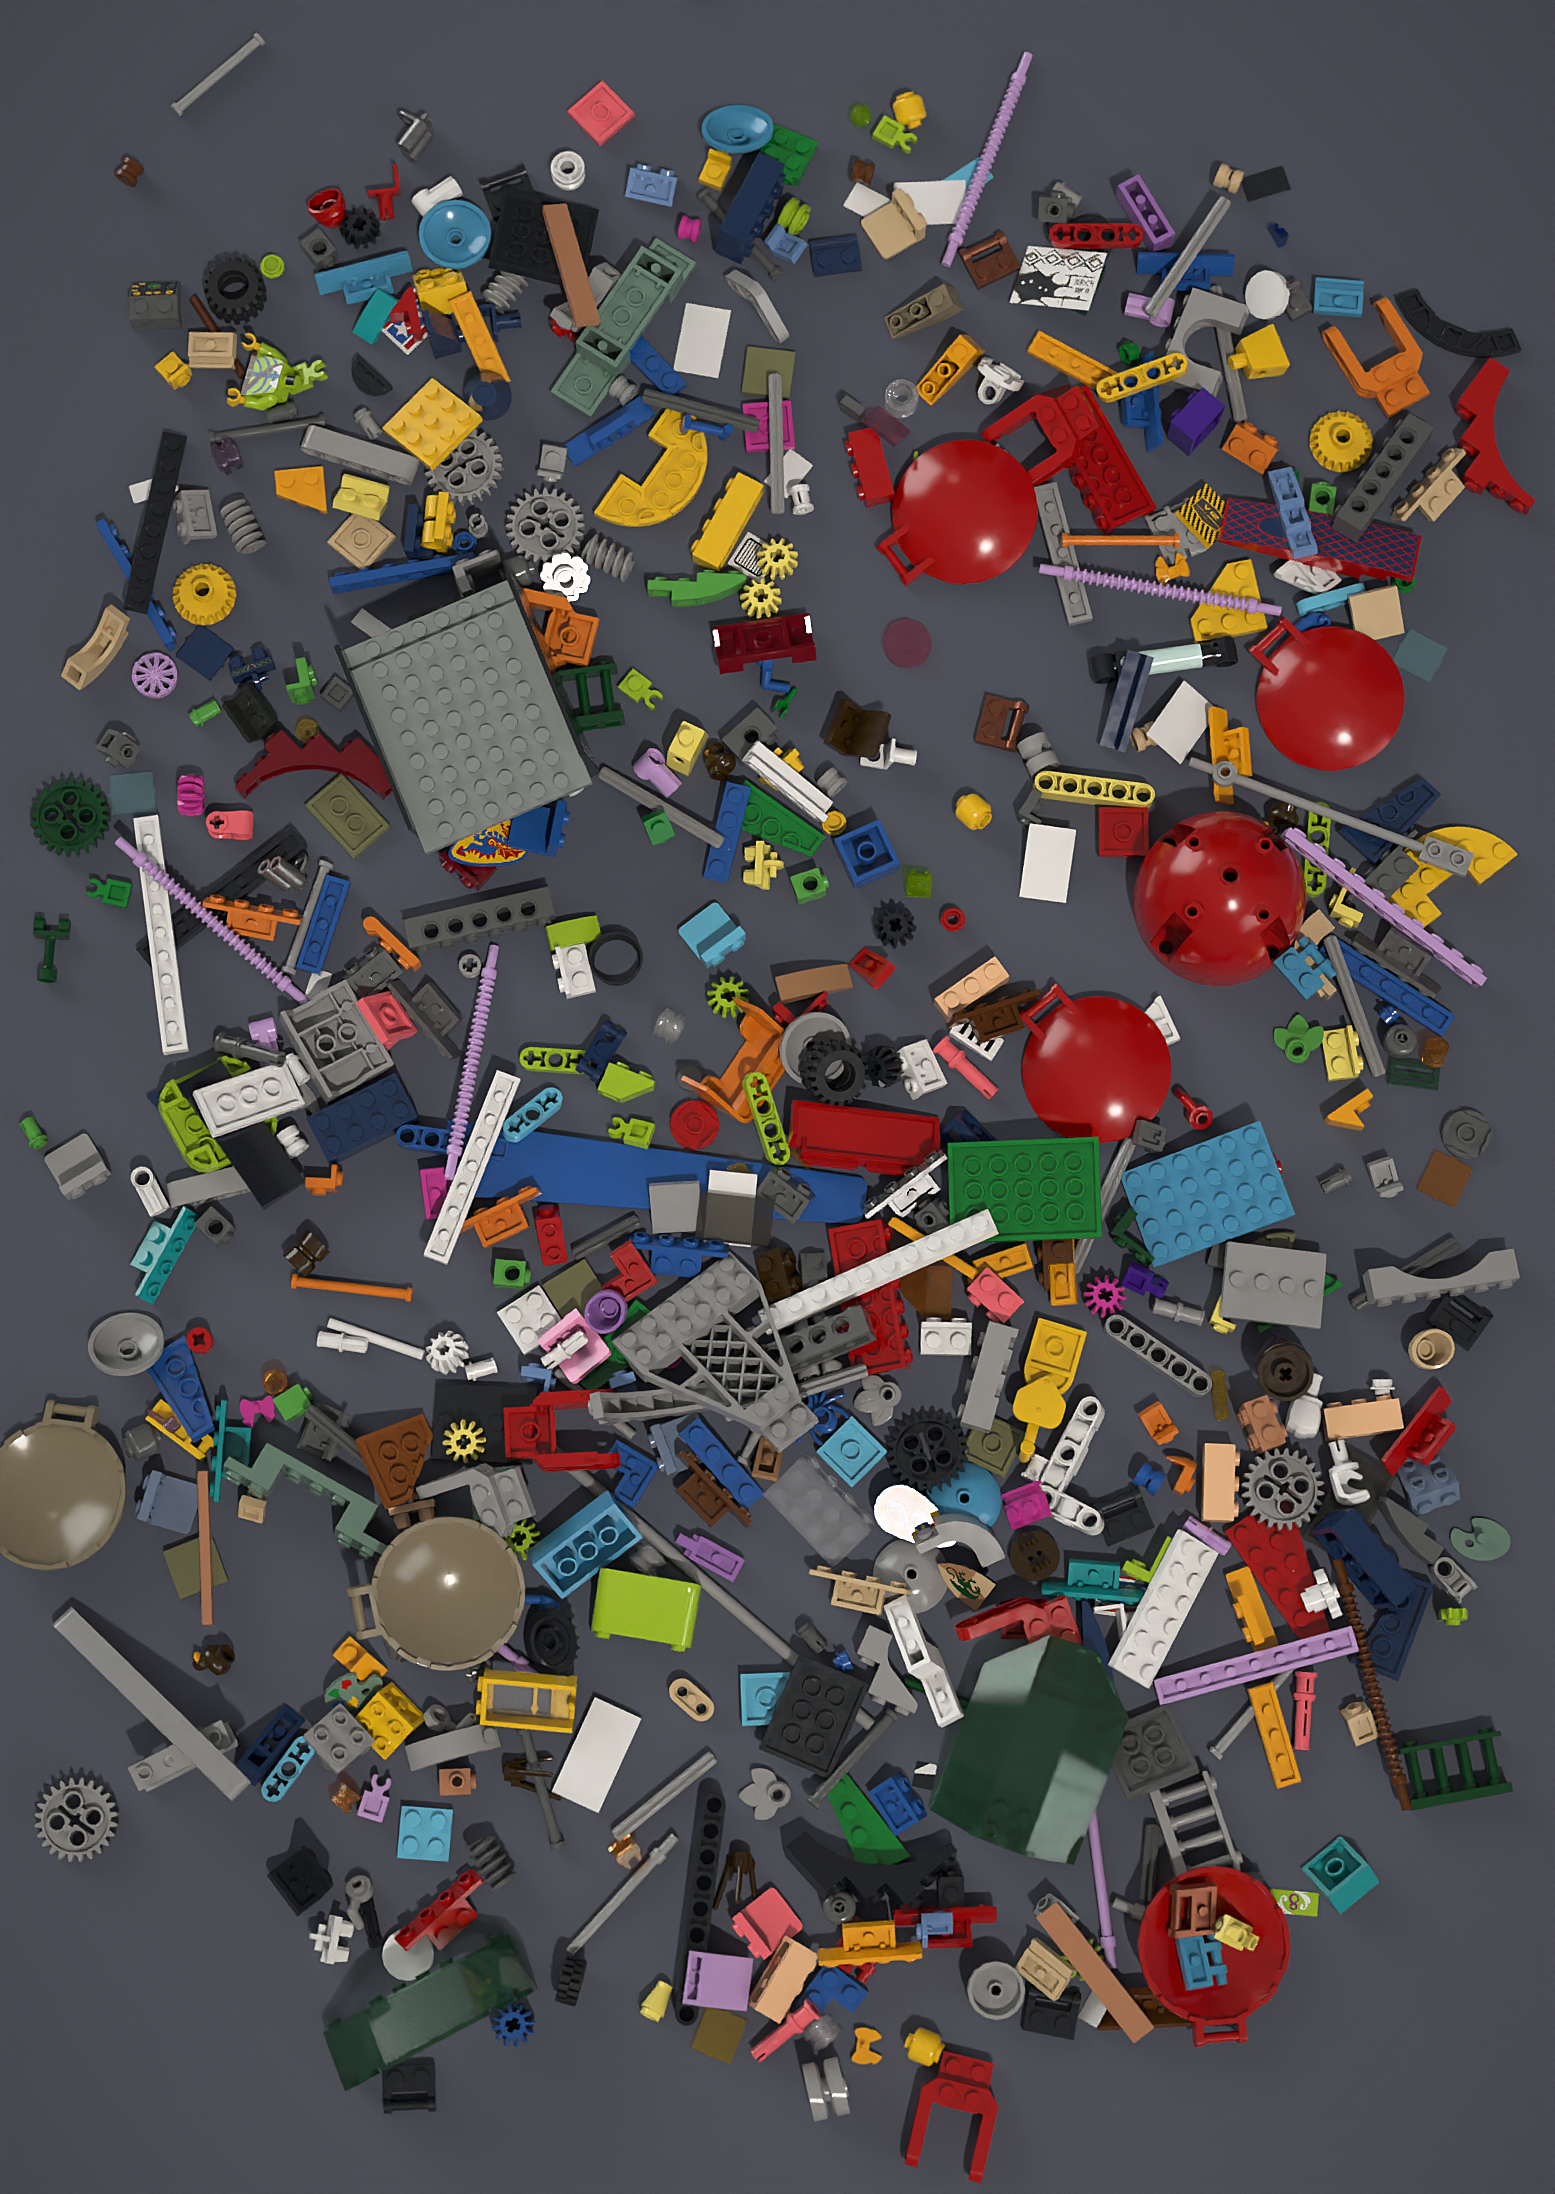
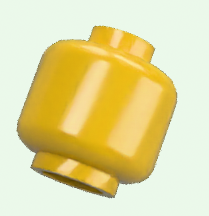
M914 91L897 96V101L892 105L897 122L904 126L907 125L908 129L921 126V120L927 116L922 97L914 94Z
M978 794L963 795L956 802V818L970 830L983 829L992 818L991 806Z
M918 2028L914 2034H908L904 2048L909 2049L908 2058L925 2066H931L934 2062H939L945 2043L941 2042V2036L938 2033Z

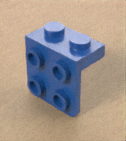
M558 800L555 809L540 806L513 818L508 846L513 849L555 858L558 847L563 848L566 834L561 833L562 826H567L570 811H566L567 802Z

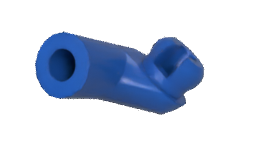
M1310 612L1295 627L1300 632L1307 631L1310 628L1329 627L1331 619L1324 613Z

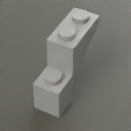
M869 1625L857 1655L861 1656L859 1661L871 1667H874L875 1663L880 1665L868 1691V1694L872 1695L870 1700L883 1706L888 1702L895 1706L894 1711L907 1717L909 1712L915 1714L918 1706L917 1702L892 1670L888 1661V1647L893 1635Z

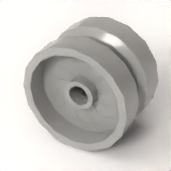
M998 1961L986 1962L974 1969L968 1978L966 1988L968 2001L973 2009L985 2018L994 2020L1008 2018L1017 2012L1023 2003L1025 1994L1023 1979L1018 1971L1007 1963ZM998 1985L1001 1993L995 1996L992 1994L991 1988Z
M837 2057L824 2060L825 2077H820L819 2068L815 2062L802 2065L814 2122L828 2118L829 2112L826 2102L829 2101L832 2102L835 2115L850 2114L847 2101L849 2094L844 2072L841 2073Z

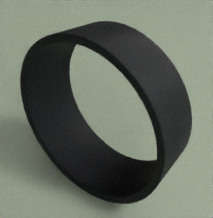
M613 931L601 935L595 940L589 952V965L594 975L602 982L612 986L625 985L631 982L637 976L643 964V952L640 944L634 937L624 932ZM612 940H622L634 947L639 958L636 973L622 982L604 980L595 969L594 960L598 949L606 942Z

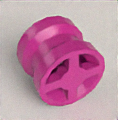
M683 215L678 230V239L683 240L687 238L691 242L697 243L702 228V220H690L688 216Z

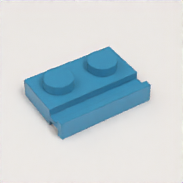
M1316 277L1313 314L1361 318L1364 281Z

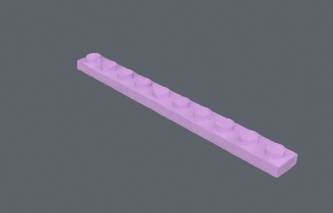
M1290 827L1280 836L1282 841L1410 939L1432 952L1436 959L1471 986L1477 988L1486 981L1487 978L1482 974L1483 970L1473 963L1468 964L1463 960L1464 956L1459 951L1453 948L1450 950L1443 945L1444 941L1442 938L1434 933L1430 935L1423 929L1424 925L1420 921L1408 918L1404 915L1405 911L1395 903L1391 905L1387 902L1382 892L1364 884L1365 880L1356 873H1349L1345 869L1344 863L1336 858L1331 859L1325 854L1326 850L1317 843L1312 844L1306 840V835L1301 830Z

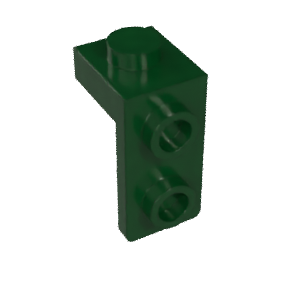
M1131 1208L1126 1213L1121 1211L1113 1221L1116 1226L1110 1234L1113 1237L1112 1241L1122 1249L1126 1247L1132 1251V1257L1139 1263L1144 1265L1146 1262L1150 1265L1155 1258L1124 1234L1138 1213Z

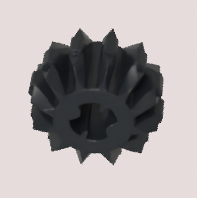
M355 208L353 209V215L345 213L346 221H341L340 226L343 230L340 233L342 238H346L345 242L348 246L354 243V248L358 250L360 245L368 249L369 242L376 244L375 237L381 235V231L378 229L381 224L379 220L375 219V213L367 214V209L365 208L362 209L361 213H358ZM363 227V230L358 231V228Z
M894 906L893 913L886 908L884 909L885 916H877V920L880 923L875 924L874 929L880 931L876 934L877 939L885 937L883 946H887L889 942H892V948L896 949L897 942H900L901 946L905 947L907 944L905 939L913 940L914 936L910 932L916 931V926L911 924L914 921L913 916L906 917L908 910L904 909L900 914L898 913V907ZM895 923L899 924L900 931L897 929L896 932L891 931V924L893 926Z
M880 1045L866 1052L867 1058L863 1062L868 1064L869 1069L865 1070V1072L869 1074L868 1080L872 1081L873 1086L887 1088L901 1081L900 1075L904 1073L901 1065L904 1062L899 1060L901 1053L895 1052L894 1047Z

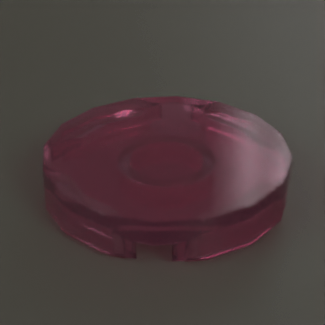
M904 619L895 622L887 629L883 640V649L885 656L892 664L900 668H913L919 666L927 659L931 651L932 640L929 631L923 624Z

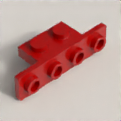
M1437 1387L1381 1459L1388 1474L1394 1476L1408 1458L1428 1466L1456 1430L1453 1422L1440 1417L1451 1403V1399L1444 1387Z
M472 1869L463 1873L429 1907L423 1909L419 1916L409 1925L403 1927L394 1940L405 1951H408L426 1935L440 1951L478 1916L465 1898L483 1883V1879Z
M985 1904L978 1905L977 1907L956 1905L951 1908L929 1906L915 1911L911 1909L906 1914L901 1909L893 1910L894 1926H916V1924L921 1923V1914L933 1913L935 1911L953 1913V1934L928 1935V1948L922 1949L972 1947L971 1924L996 1923L997 1907H990Z

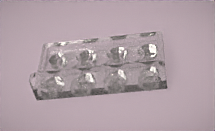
M805 1454L763 1495L829 1565L835 1568L876 1528L873 1523L875 1520L867 1511L864 1510L862 1512L855 1505L857 1503L856 1499L850 1493H844L838 1487L839 1482L831 1474L827 1475L820 1468L822 1465L814 1456L811 1455L809 1457Z

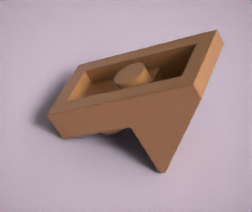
M762 1436L759 1441L752 1477L778 1481L784 1450L778 1453Z

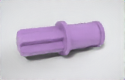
M1192 1516L1189 1517L1182 1530H1185L1221 1555H1225L1231 1547V1543L1213 1532L1212 1527L1208 1528Z

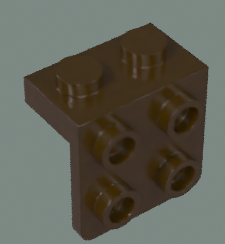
M840 699L823 743L842 756L875 758L889 726L891 714L886 711L862 710L849 700Z

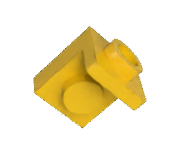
M709 149L708 159L700 174L699 183L721 191L732 168V157L728 153Z
M173 351L154 366L155 370L174 390L185 386L193 375L190 367L184 364Z

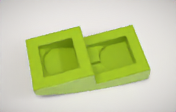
M597 915L568 920L545 927L550 951H555L557 946H560L561 949L582 943H592L601 936Z

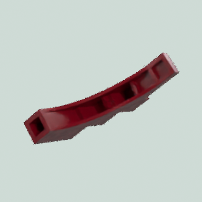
M282 730L271 734L266 739L264 748L268 756L259 758L254 764L255 768L249 773L242 774L234 786L237 793L245 799L261 783L273 777L302 770H323L338 774L342 773L344 776L362 783L382 800L393 792L380 759L358 737L354 741L349 740L342 747V752L339 753L319 733L316 737H310L304 743V748L301 750Z

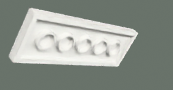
M1177 1530L1108 1664L1110 1667L1143 1687L1150 1688L1218 1556V1552L1185 1531Z

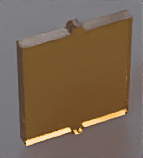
M1435 1151L1417 1190L1432 1197L1433 1201L1439 1200L1454 1208L1473 1168L1457 1161L1456 1157L1450 1158Z

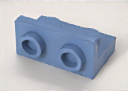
M639 163L637 167L630 168L625 197L670 207L673 206L676 186L680 178L674 176L675 171L661 169L660 172L651 171L652 166Z

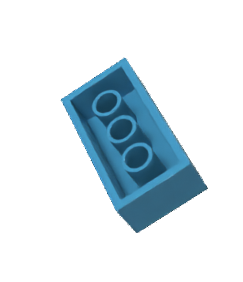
M606 1490L526 1552L535 1569L563 1599L599 1572L600 1568H604L641 1540L643 1536L634 1520L612 1494Z

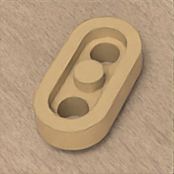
M681 1678L671 1684L669 1688L671 1699L694 1720L703 1722L712 1717L714 1713L713 1702L693 1683ZM680 1687L687 1689V1694L683 1697L677 1694V1690ZM699 1704L706 1706L705 1713L700 1714L697 1712L696 1708Z

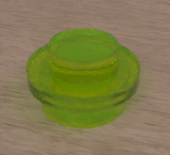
M857 104L853 108L850 121L854 123L855 127L861 128L868 124L871 118L869 106Z

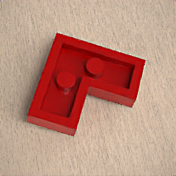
M631 1239L610 1252V1256L621 1271V1274L603 1284V1290H614L620 1293L627 1302L658 1283L656 1276Z

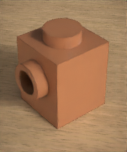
M471 1768L439 1769L440 1796L473 1795V1789H477V1774H472Z

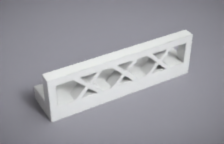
M756 741L742 761L815 821L825 822L828 818L825 813L833 801L762 743Z

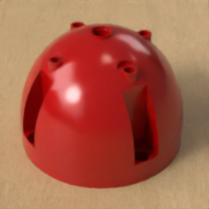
M1212 811L1202 813L1174 825L1148 851L1135 882L1133 894L1134 917L1138 932L1148 950L1156 960L1172 973L1202 985H1237L1253 980L1268 972L1274 967L1273 962L1291 948L1300 931L1305 915L1307 902L1306 882L1302 867L1292 847H1287L1272 833L1273 828L1252 816L1238 812ZM1230 872L1234 874L1236 880L1234 882H1227L1223 878V874ZM1188 911H1193L1195 916H1190ZM1259 914L1266 915L1267 919H1261ZM1166 944L1171 947L1172 952L1170 954H1163L1159 950V946ZM1267 949H1273L1277 957L1269 958Z

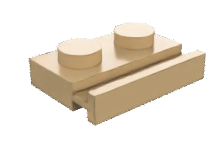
M189 332V364L187 365L191 369H235L234 358H236L237 334Z
M1034 1938L1015 1969L1053 2001L1058 2000L1076 1969L1039 1938Z

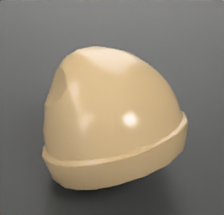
M1427 1329L1413 1337L1409 1343L1408 1353L1410 1359L1417 1367L1434 1370L1441 1368L1451 1360L1455 1346L1452 1337L1445 1331Z

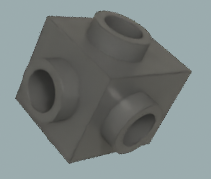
M1051 192V197H1039L1038 221L1049 222V227L1059 223H1070V219L1074 218L1075 204L1072 203V198H1065L1066 193ZM1056 206L1059 208V213L1055 210Z
M112 729L107 730L95 748L106 756L105 761L115 768L122 766L127 769L136 761L137 754L141 750L134 743L136 739L124 731L121 733Z
M940 1196L933 1202L928 1198L918 1206L920 1211L914 1215L919 1229L926 1232L927 1235L950 1226L949 1204L942 1200Z

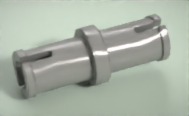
M1155 1298L1152 1308L1153 1314L1156 1313L1173 1318L1174 1322H1179L1180 1320L1198 1326L1202 1325L1205 1311L1183 1306L1181 1302L1175 1304Z

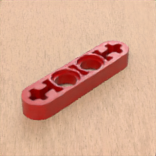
M1059 223L1052 226L1049 233V242L1055 248L1133 249L1142 243L1143 230L1137 224ZM1059 231L1062 232V240H1058L1056 236ZM1071 231H1074L1073 241H1070V237H1071V236H1070V232H1071ZM1080 231H1087L1091 238L1088 241H1081L1078 239L1077 234ZM1104 231H1111L1115 238L1112 241H1105L1102 239L1101 234ZM1119 231H1122L1121 241H1118ZM1129 232H1134V236H1136L1134 241L1130 240Z

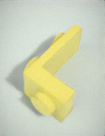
M1352 867L1349 873H1355L1356 869ZM1342 887L1339 895H1333L1328 906L1332 909L1330 917L1339 920L1338 923L1344 927L1352 928L1353 926L1357 928L1363 913L1341 904L1347 891Z

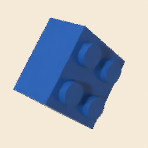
M880 819L834 839V847L854 890L894 873L900 868V862Z

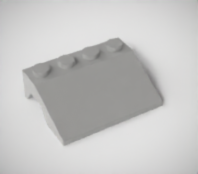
M346 979L318 993L309 1002L293 1010L280 1012L279 1016L282 1028L326 1105L350 1094L394 1066L384 1045L381 1044L357 1006L358 1000Z

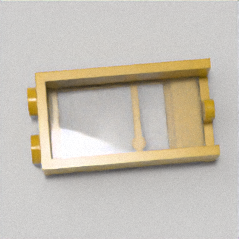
M486 1667L484 1676H479L477 1691L482 1692V1699L477 1700L476 1715H480V1725L572 1733L575 1717L577 1675L569 1677L494 1670Z

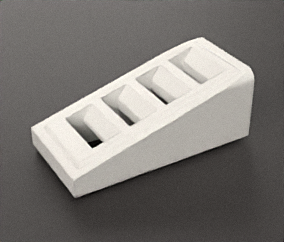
M970 1022L966 1023L969 1026L963 1035L959 1032L964 1024L952 1027L949 1033L950 1037L990 1062L1004 1042L1002 1038L994 1039L993 1041L995 1042L987 1052L984 1049L988 1042L982 1043L979 1047L976 1044L977 1039L975 1036L972 1040L968 1039L973 1030Z

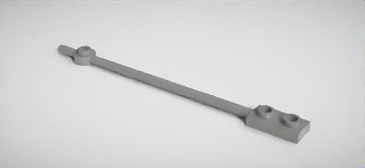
M1191 757L1188 765L1211 774L1214 783L1220 787H1229L1235 783L1420 853L1418 861L1465 878L1474 855L1472 852L1429 836L1426 837L1424 843L1239 775L1235 765L1228 761H1222L1213 765ZM1228 770L1230 775L1223 776L1221 771Z

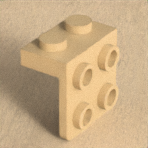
M901 188L892 192L891 203L861 221V226L885 260L925 238L926 219L922 213L916 212L911 196L908 193L904 194Z

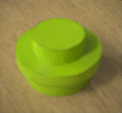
M277 255L264 257L260 264L262 274L270 279L281 276L285 268L283 260Z

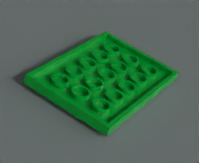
M1099 1137L948 1143L950 1225L988 1209L999 1234L979 1243L1102 1238Z

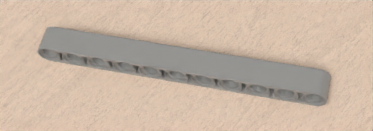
M72 1607L68 1608L52 1624L67 1641L231 1801L251 1783Z

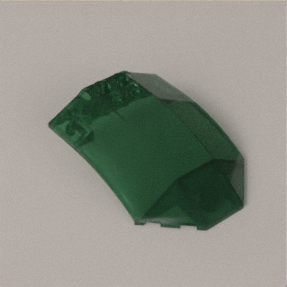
M1048 1634L1037 1641L1021 1645L1008 1651L1006 1654L984 1661L929 1810L976 1838L1018 1854L1074 1865L1129 1719V1715L1122 1705L1114 1683L1102 1663L1099 1652L1053 1634Z

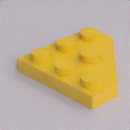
M1251 559L1228 563L1210 589L1211 594L1217 592L1221 596L1224 593L1225 597L1232 595V598L1238 596L1239 599L1245 597L1248 601L1252 598L1257 599L1261 603ZM1202 602L1190 619L1195 644L1211 642L1221 637H1237L1267 630L1264 613L1255 612V614H1249L1247 610L1241 612L1237 608L1234 611L1232 607L1227 610L1226 606L1222 608L1219 605L1213 607V604L1206 606L1205 602Z

